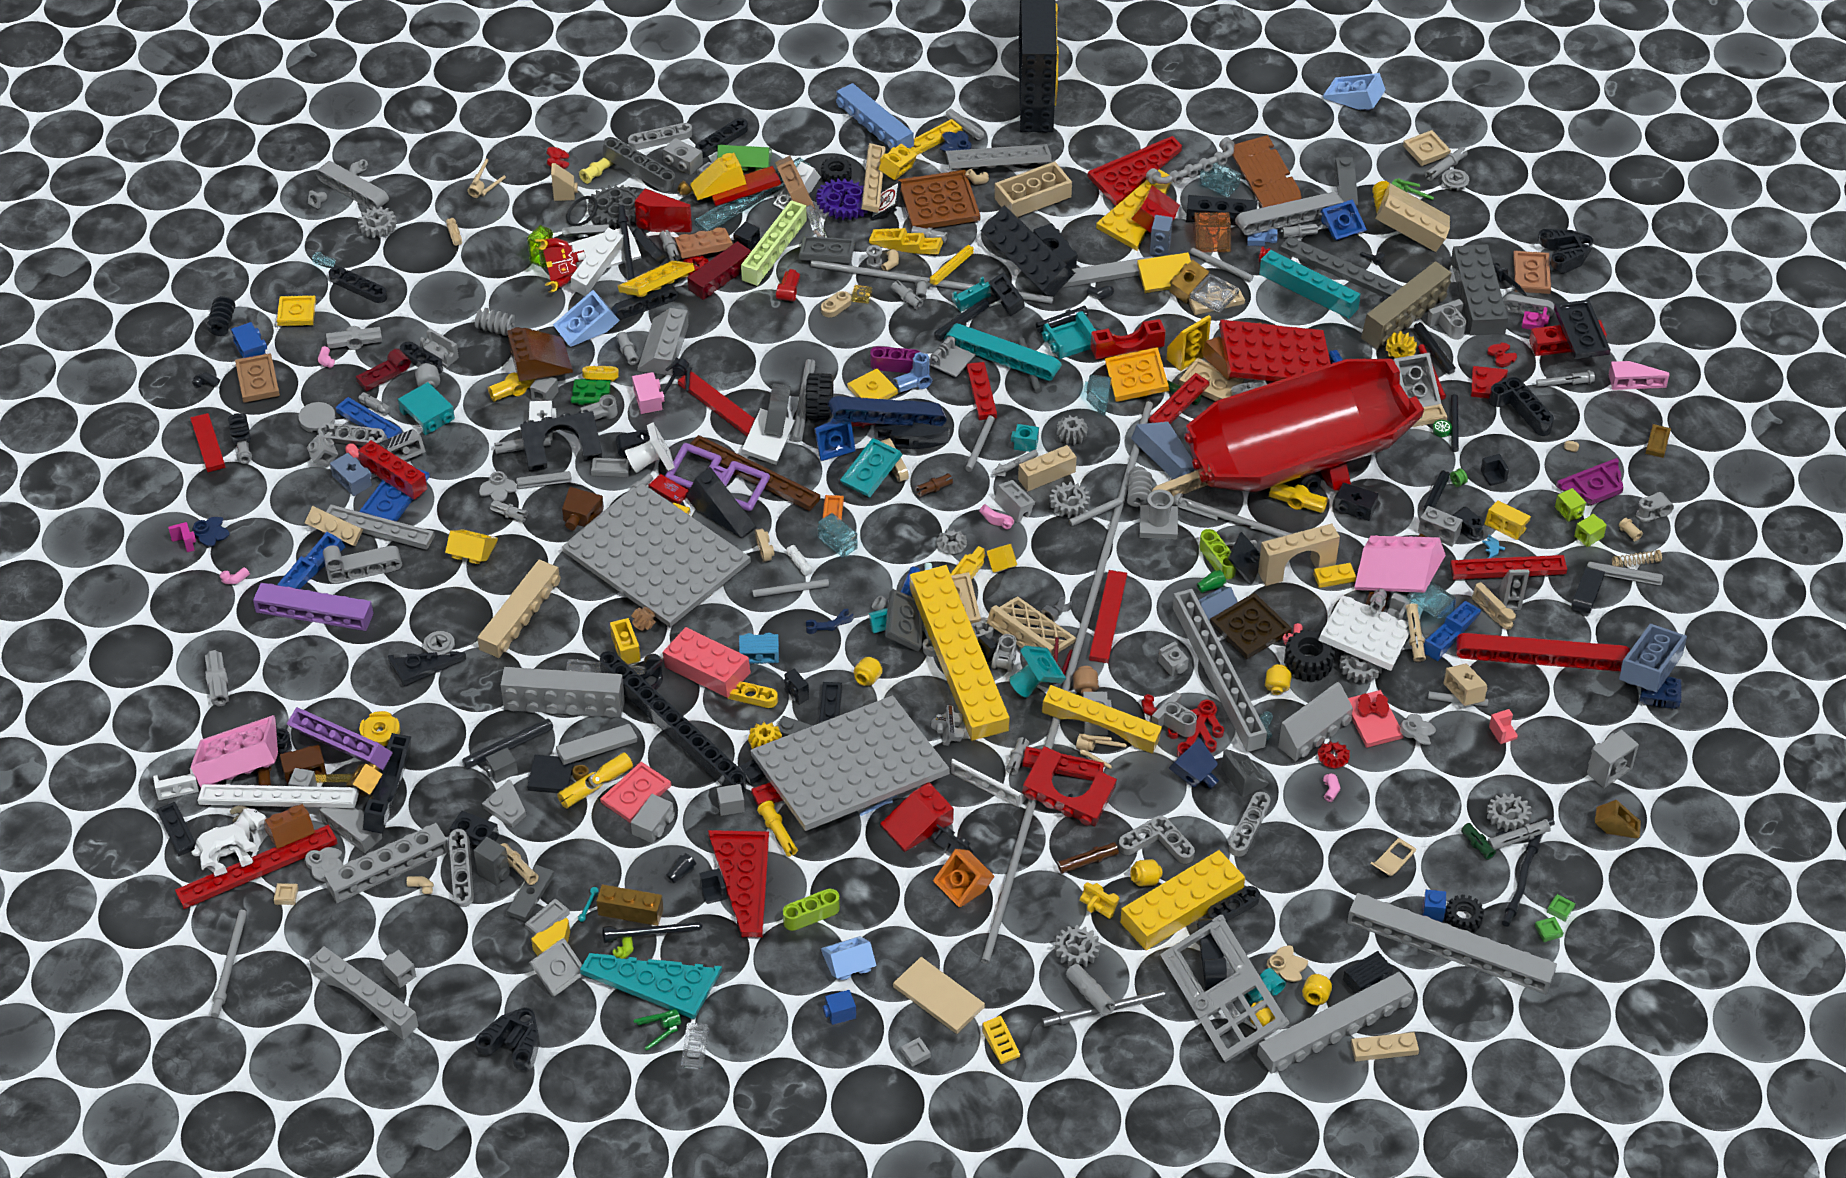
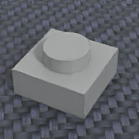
M920 1037L901 1046V1052L912 1067L931 1057V1052Z

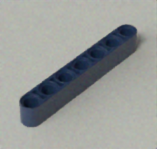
M835 396L828 402L830 411L836 421L912 426L913 422L943 426L947 421L939 403Z

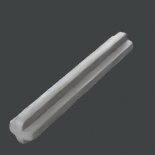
M1588 562L1587 564L1588 567L1605 571L1604 576L1654 585H1661L1663 582V575L1595 562Z

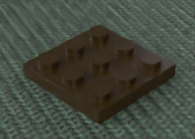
M1255 592L1210 618V624L1246 659L1281 640L1284 634L1288 635V633L1292 632V628Z

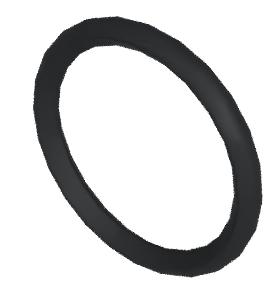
M583 196L577 199L567 211V222L571 226H582L588 223L597 212V200L592 196ZM585 199L592 200L594 202L592 214L581 223H573L570 220V213L575 205Z

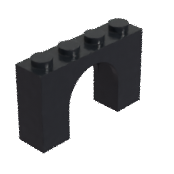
M582 410L574 415L566 413L557 418L545 417L541 421L534 422V420H528L520 424L529 472L547 468L543 444L546 437L556 430H567L578 438L583 461L602 458V449L593 411Z

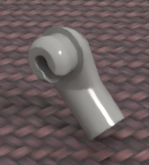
M361 159L353 163L349 171L357 175L367 169L368 162Z

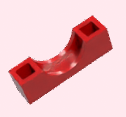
M1160 319L1143 322L1135 332L1125 336L1114 335L1110 332L1109 328L1092 331L1090 347L1095 359L1164 347L1166 331Z

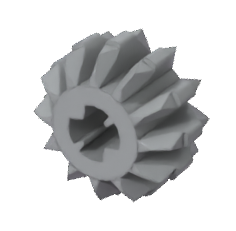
M1069 415L1068 418L1062 417V420L1058 421L1056 434L1060 442H1066L1067 445L1072 443L1075 446L1076 442L1081 444L1086 439L1088 427L1084 419H1078V416L1071 417Z

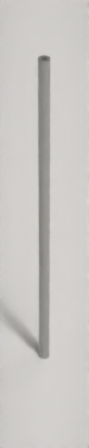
M811 261V267L913 283L920 278V276L823 261ZM942 280L935 286L966 290L974 285ZM1019 292L1024 300L1053 304L1054 297Z

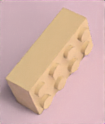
M1055 161L995 183V200L1001 207L1005 205L1017 217L1071 198L1072 181Z

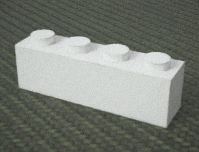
M607 228L571 276L572 290L583 296H586L622 249V234Z

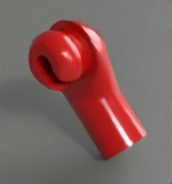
M1146 694L1141 701L1144 713L1152 717L1158 709L1154 706V697Z

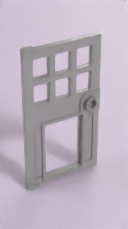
M1223 915L1212 919L1211 923L1160 954L1225 1062L1276 1030H1281L1289 1025V1020L1282 1013L1226 923ZM1211 933L1235 973L1204 992L1182 956L1181 951ZM1257 987L1264 1000L1251 1008L1244 995ZM1239 998L1246 1011L1233 1019L1226 1006ZM1268 1006L1276 1019L1263 1027L1255 1014ZM1222 1010L1229 1022L1216 1030L1209 1017ZM1251 1017L1258 1030L1245 1038L1238 1024ZM1233 1028L1240 1042L1227 1049L1220 1036Z

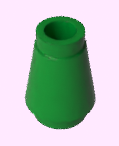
M1214 570L1198 582L1197 587L1201 593L1221 588L1227 582L1221 570Z

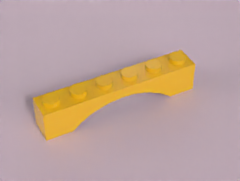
M1050 685L1043 700L1042 713L1058 719H1074L1101 726L1119 735L1134 747L1153 754L1160 739L1162 726Z

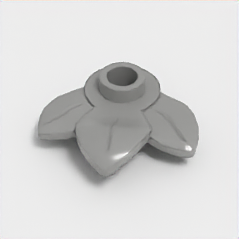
M495 471L490 475L489 481L484 482L480 486L479 493L480 496L491 495L493 501L503 502L506 500L508 493L517 491V485L513 480L507 479L503 472Z
M1418 714L1408 715L1407 719L1403 720L1400 725L1402 735L1407 738H1414L1417 742L1425 745L1431 744L1428 736L1434 735L1436 732V728L1431 723L1423 721L1422 717Z
M326 847L321 851L312 850L306 854L305 863L311 869L313 877L325 882V873L343 866L339 859L342 852L332 847Z

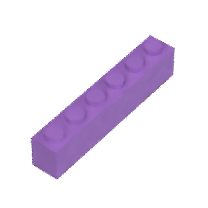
M260 583L253 599L257 613L363 631L367 630L373 616L371 601L274 584Z
M298 707L295 708L287 722L288 726L299 733L365 763H372L381 770L384 769L393 753L375 741Z

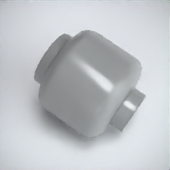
M425 363L420 365L415 371L418 387L427 382L434 388L440 384L439 372L434 365Z

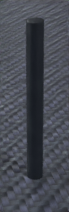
M1456 394L1451 395V449L1453 452L1459 451L1458 395Z

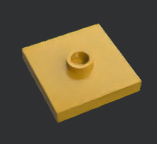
M280 296L277 326L314 325L316 297Z
M878 369L847 383L848 389L859 398L889 399L898 394V389Z

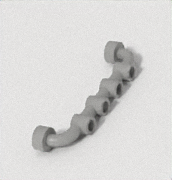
M1225 137L1219 143V147L1224 151L1223 153L1216 152L1213 157L1209 159L1202 158L1195 165L1188 164L1181 171L1177 172L1174 170L1167 177H1161V173L1155 168L1150 169L1146 173V179L1151 184L1174 182L1178 185L1183 181L1184 176L1188 175L1190 178H1195L1198 170L1203 169L1205 172H1209L1215 163H1218L1220 166L1225 165L1227 158L1234 153V142L1229 137Z

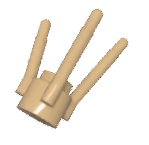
M485 159L467 190L469 195L474 198H478L480 195L485 196L488 191L506 178V176H502L484 189L485 185L479 179L488 163V159Z
M1079 734L1076 749L1081 750V755H1085L1094 761L1104 762V766L1111 769L1112 765L1089 753V750L1093 751L1096 743L1117 747H1126L1127 744L1111 741V737Z

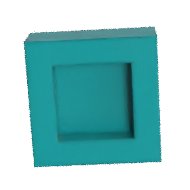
M887 608L868 613L873 633L886 630Z

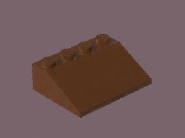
M515 327L507 330L510 351L519 382L573 373L562 337L528 328Z

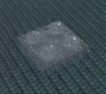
M1209 274L1190 293V299L1220 313L1239 294V288Z

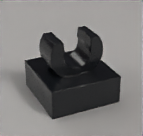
M985 635L979 636L978 643L987 663L991 662L998 642L994 638L989 640Z

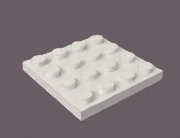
M1342 595L1325 625L1319 641L1391 671L1410 635L1407 621L1398 620V618L1386 612H1378V610L1377 613H1373L1370 610V605L1362 604L1353 598Z

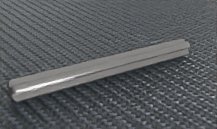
M807 359L805 362L792 434L793 441L800 442L803 438L806 421V381L808 374L814 373L815 360Z

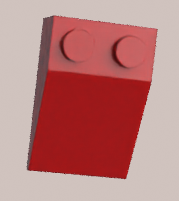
M1152 185L1131 219L1151 233L1155 215L1173 217L1174 220L1180 204Z
M646 188L636 198L637 227L650 232H665V230L670 232L692 231L690 204Z
M929 782L913 791L880 823V826L906 852L931 837L934 832H938L937 824L943 828L945 825H951L954 820V808Z

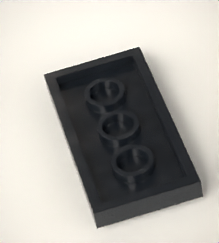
M1590 300L1554 304V311L1575 359L1610 355L1611 349Z

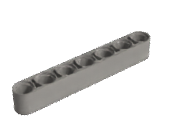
M1330 192L1240 213L1236 217L1235 222L1245 235H1251L1270 229L1321 219L1322 209L1343 203L1344 201L1336 192Z

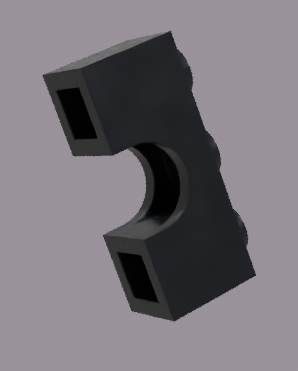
M1052 223L1033 229V233L1071 269L1077 267L1078 254L1070 247L1069 242L1062 237L1059 229H1056Z

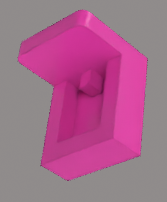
M187 522L168 527L172 542L183 539L187 552L195 551L193 543L196 542L193 531H189Z

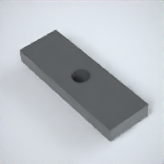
M535 865L532 870L538 874V881L533 885H529L526 881L524 882L508 908L507 915L526 922L553 879V870Z

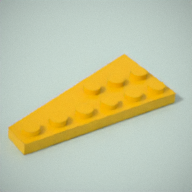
M1158 170L1161 173V177L1169 176V174L1162 170ZM1146 180L1096 223V228L1138 251L1147 230L1131 218L1152 185L1166 194L1172 182L1167 184H1151Z

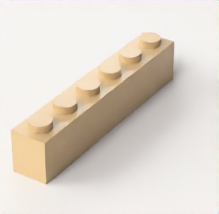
M542 560L536 562L477 637L479 650L497 658H500L508 650L511 642L519 636L521 629L529 623L530 618L539 610L542 602L548 599L552 589L560 583L559 567Z

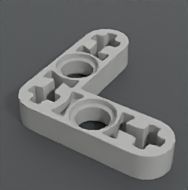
M1164 816L1154 817L1124 834L1119 839V851L1125 855L1134 854L1159 840L1180 863L1188 864L1194 859V847ZM1145 832L1150 836L1148 838H1141L1139 834ZM1169 837H1176L1178 841L1171 843L1167 839Z

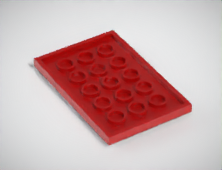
M1220 320L1219 329L1229 377L1276 381L1331 364L1323 330Z

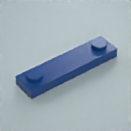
M349 397L335 407L336 413L358 426L382 429L388 439L402 433L400 427Z

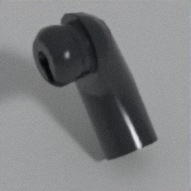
M1090 285L1087 289V294L1098 299H1105L1114 293V288L1109 285L1098 289Z

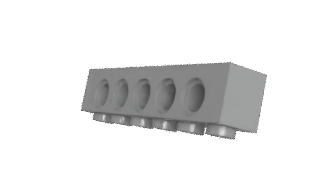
M437 823L426 826L415 833L406 835L402 839L388 843L380 849L371 851L356 860H351L343 866L330 870L324 874L326 886L336 903H339L449 852L447 839Z

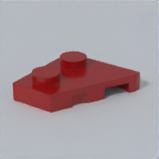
M1473 366L1471 397L1489 398L1491 386L1506 378L1508 369Z

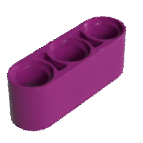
M876 346L870 351V366L872 369H878L879 371L910 373L913 369V358L920 351L916 349Z

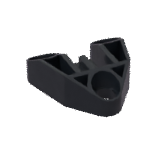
M1542 229L1539 231L1537 239L1538 243L1544 248L1559 251L1552 255L1550 264L1552 268L1562 273H1567L1582 266L1591 252L1594 242L1593 238L1587 234L1565 229Z
M524 1007L501 1015L476 1036V1050L481 1054L489 1055L505 1044L509 1049H515L512 1055L515 1068L525 1071L531 1069L535 1063L540 1045L533 1010ZM524 1015L531 1016V1019L527 1022L520 1021V1018ZM481 1044H490L486 1047L480 1046ZM518 1060H527L523 1063L518 1062Z

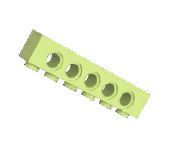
M792 200L787 204L742 263V281L758 286L807 221L806 205Z

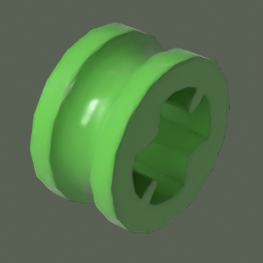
M1458 468L1450 473V479L1456 487H1460L1468 482L1467 474L1463 469Z

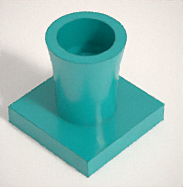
M1024 646L1020 652L1028 664L1010 676L1009 681L1017 693L1023 697H1029L1040 682L1063 683L1067 678L1048 648Z

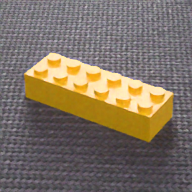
M1218 850L1121 909L1120 923L1145 950H1148L1206 915L1210 906L1243 889L1245 876Z

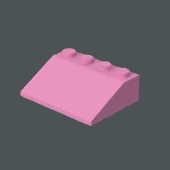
M1370 536L1363 548L1355 590L1376 591L1378 589L1379 591L1384 589L1385 591L1425 593L1446 556L1440 538Z
M274 715L200 740L191 764V769L200 787H202V784L215 785L221 780H231L239 774H248L259 767L273 765L278 754Z

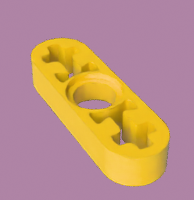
M740 681L736 689L730 692L728 699L772 708L778 703V694L772 688ZM749 691L756 693L754 696L745 695Z

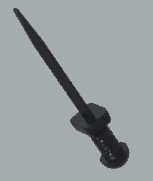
M1493 263L1500 282L1505 280L1520 294L1527 296L1521 286L1508 275L1507 268L1502 269L1499 263Z

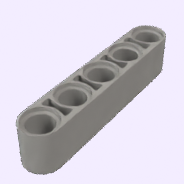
M332 161L326 162L315 172L317 178L322 183L373 210V207L379 209L380 206L382 207L389 201L385 191Z

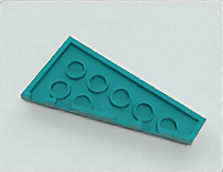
M589 953L580 968V974L666 1009H676L679 1014L691 1019L696 1018L722 972V966H714V968L703 967V964L691 966L683 965L681 962L654 959L641 961L634 957L621 959L616 958L614 955Z

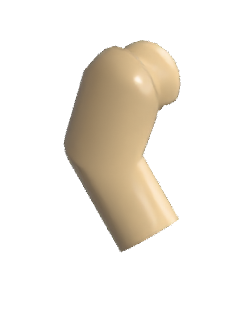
M407 877V887H422L423 894L433 893L434 884L426 877Z

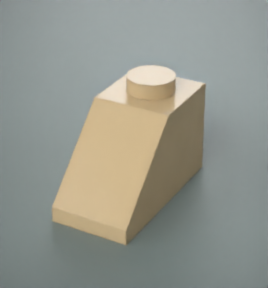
M552 163L551 177L554 201L575 200V193H578V183L574 182V175L556 163Z

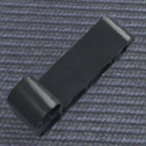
M1510 377L1491 386L1489 395L1490 405L1502 407L1510 403L1538 435H1550L1554 421L1553 415L1521 379Z
M1214 918L1197 919L1198 930L1211 923ZM1211 933L1199 940L1205 990H1209L1227 979L1226 959Z

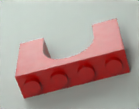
M1043 746L1023 784L1022 794L1030 800L1042 802L1050 809L1055 808L1061 811L1067 817L1077 818L1085 825L1096 827L1116 788L1117 779L1098 771L1091 787L1085 794L1078 797L1064 796L1054 788L1052 779L1061 763L1062 754Z

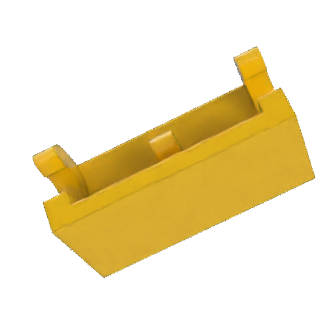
M1497 500L1488 509L1485 525L1518 540L1527 529L1525 525L1530 521L1531 516Z

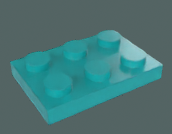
M872 438L840 481L843 485L871 497L902 457V453Z

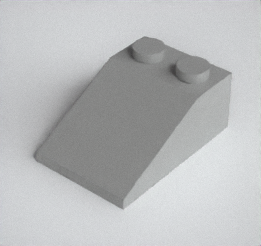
M1430 353L1395 358L1393 360L1400 370V385L1408 398L1416 396L1423 407L1441 404Z

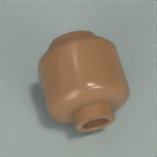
M1091 666L1079 667L1073 673L1074 690L1082 696L1083 692L1097 691L1099 688L1097 671Z

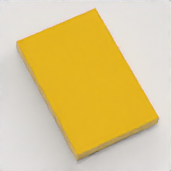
M1189 253L1137 260L1144 292L1169 290L1171 279L1181 273L1180 270L1185 263L1189 264L1191 262Z

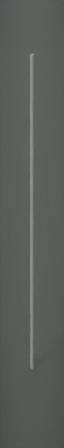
M1146 402L1140 424L1148 423L1153 406L1152 402ZM1135 442L1118 496L1123 504L1114 509L1065 675L1067 679L1062 685V689L1068 692L1127 495L1129 472L1135 467L1140 447ZM1056 717L1052 719L1045 746L1050 749L1053 747L1061 720ZM1029 799L981 960L984 964H989L1037 800Z

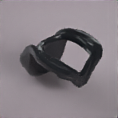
M650 654L644 658V665L647 671L640 676L644 680L651 675L656 677L657 681L651 687L657 690L663 681L662 659L658 654Z

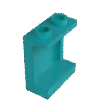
M1081 311L1076 313V321L1052 329L1048 323L1044 324L1042 336L1044 341L1050 345L1052 353H1055L1059 359L1091 349V332L1096 331V329L1084 312Z
M429 382L398 398L400 412L403 415L409 414L421 425L424 435L455 419L453 406Z

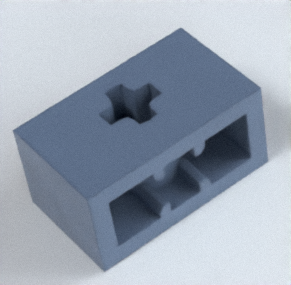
M1155 215L1151 232L1150 255H1168L1171 244L1173 217Z
M349 453L330 463L332 476L351 495L355 496L372 486V475L369 469L364 468L356 457L353 458Z

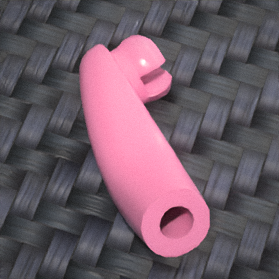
M986 504L979 510L990 524L1002 526L1004 529H1010L1014 524V519L1011 516L998 513Z

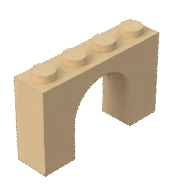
M1331 523L1262 542L1258 573L1265 586L1282 582L1287 562L1293 556L1304 551H1311L1310 559L1316 568L1336 565L1340 536Z

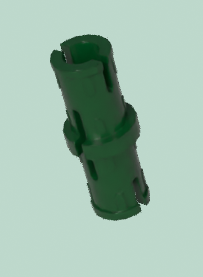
M1471 823L1465 824L1461 828V832L1470 840L1471 846L1478 849L1486 860L1493 858L1496 850L1486 841V837L1480 834Z

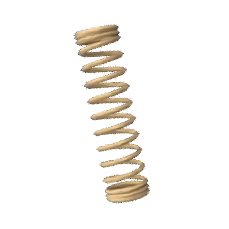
M1660 550L1639 553L1642 555L1643 565L1645 564L1644 553L1646 554L1647 564H1649L1648 553H1650L1651 563H1654V558L1656 563L1662 561ZM1635 553L1634 555H1621V557H1624L1625 567H1627L1626 556L1629 557V566H1632V561L1630 558L1631 555L1633 556L1634 566H1636V559L1634 557L1635 555H1637L1638 565H1640L1641 561L1639 554ZM1613 556L1612 565L1623 567L1621 557Z

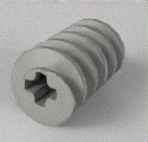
M485 308L483 312L479 309L475 317V327L477 329L482 328L485 331L496 332V334L502 333L504 336L508 335L507 330H511L515 326V315L511 314L508 319V313H504L502 317L501 311H498L495 315V310L493 309L490 313L488 308Z
M1133 467L1129 472L1127 503L1133 507L1148 505L1147 498L1152 490V474L1143 467Z

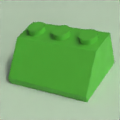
M718 145L717 158L722 157L726 153H734L742 167V171H748V168H755V171L770 167L772 149L770 147Z

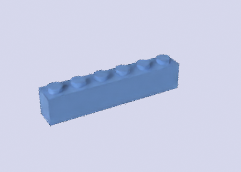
M852 83L836 91L837 105L855 118L859 124L867 128L869 132L878 137L890 149L896 148L900 144L907 148L914 146V133Z

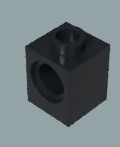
M745 221L733 233L734 243L739 242L751 250L760 241V228Z

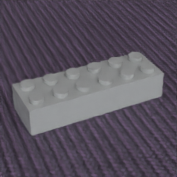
M504 667L501 681L504 710L622 718L625 701L622 674Z

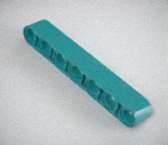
M958 323L952 326L944 338L952 336L955 338V346L979 357L1048 381L1054 378L1062 366L1061 362L1055 357Z

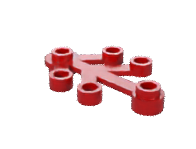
M1206 699L1201 701L1196 709L1190 710L1198 717L1196 732L1193 736L1188 737L1186 742H1181L1178 745V757L1195 743L1199 733L1210 753L1216 751L1217 742L1212 739L1205 726L1207 719L1213 727V737L1221 738L1224 735V727L1219 724L1215 717L1217 707L1213 701ZM1168 728V737L1170 739H1177L1180 734L1177 732L1171 733L1175 731Z

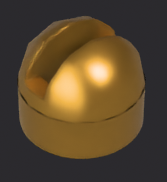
M684 180L678 185L677 190L680 192V195L686 196L692 192V189Z
M576 765L573 768V778L575 781L589 774V769L585 765Z

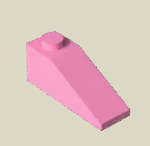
M1631 361L1611 362L1608 374L1612 390L1666 388L1669 379V372Z

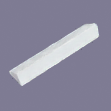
M954 759L951 760V773L1019 808L1026 800V796Z

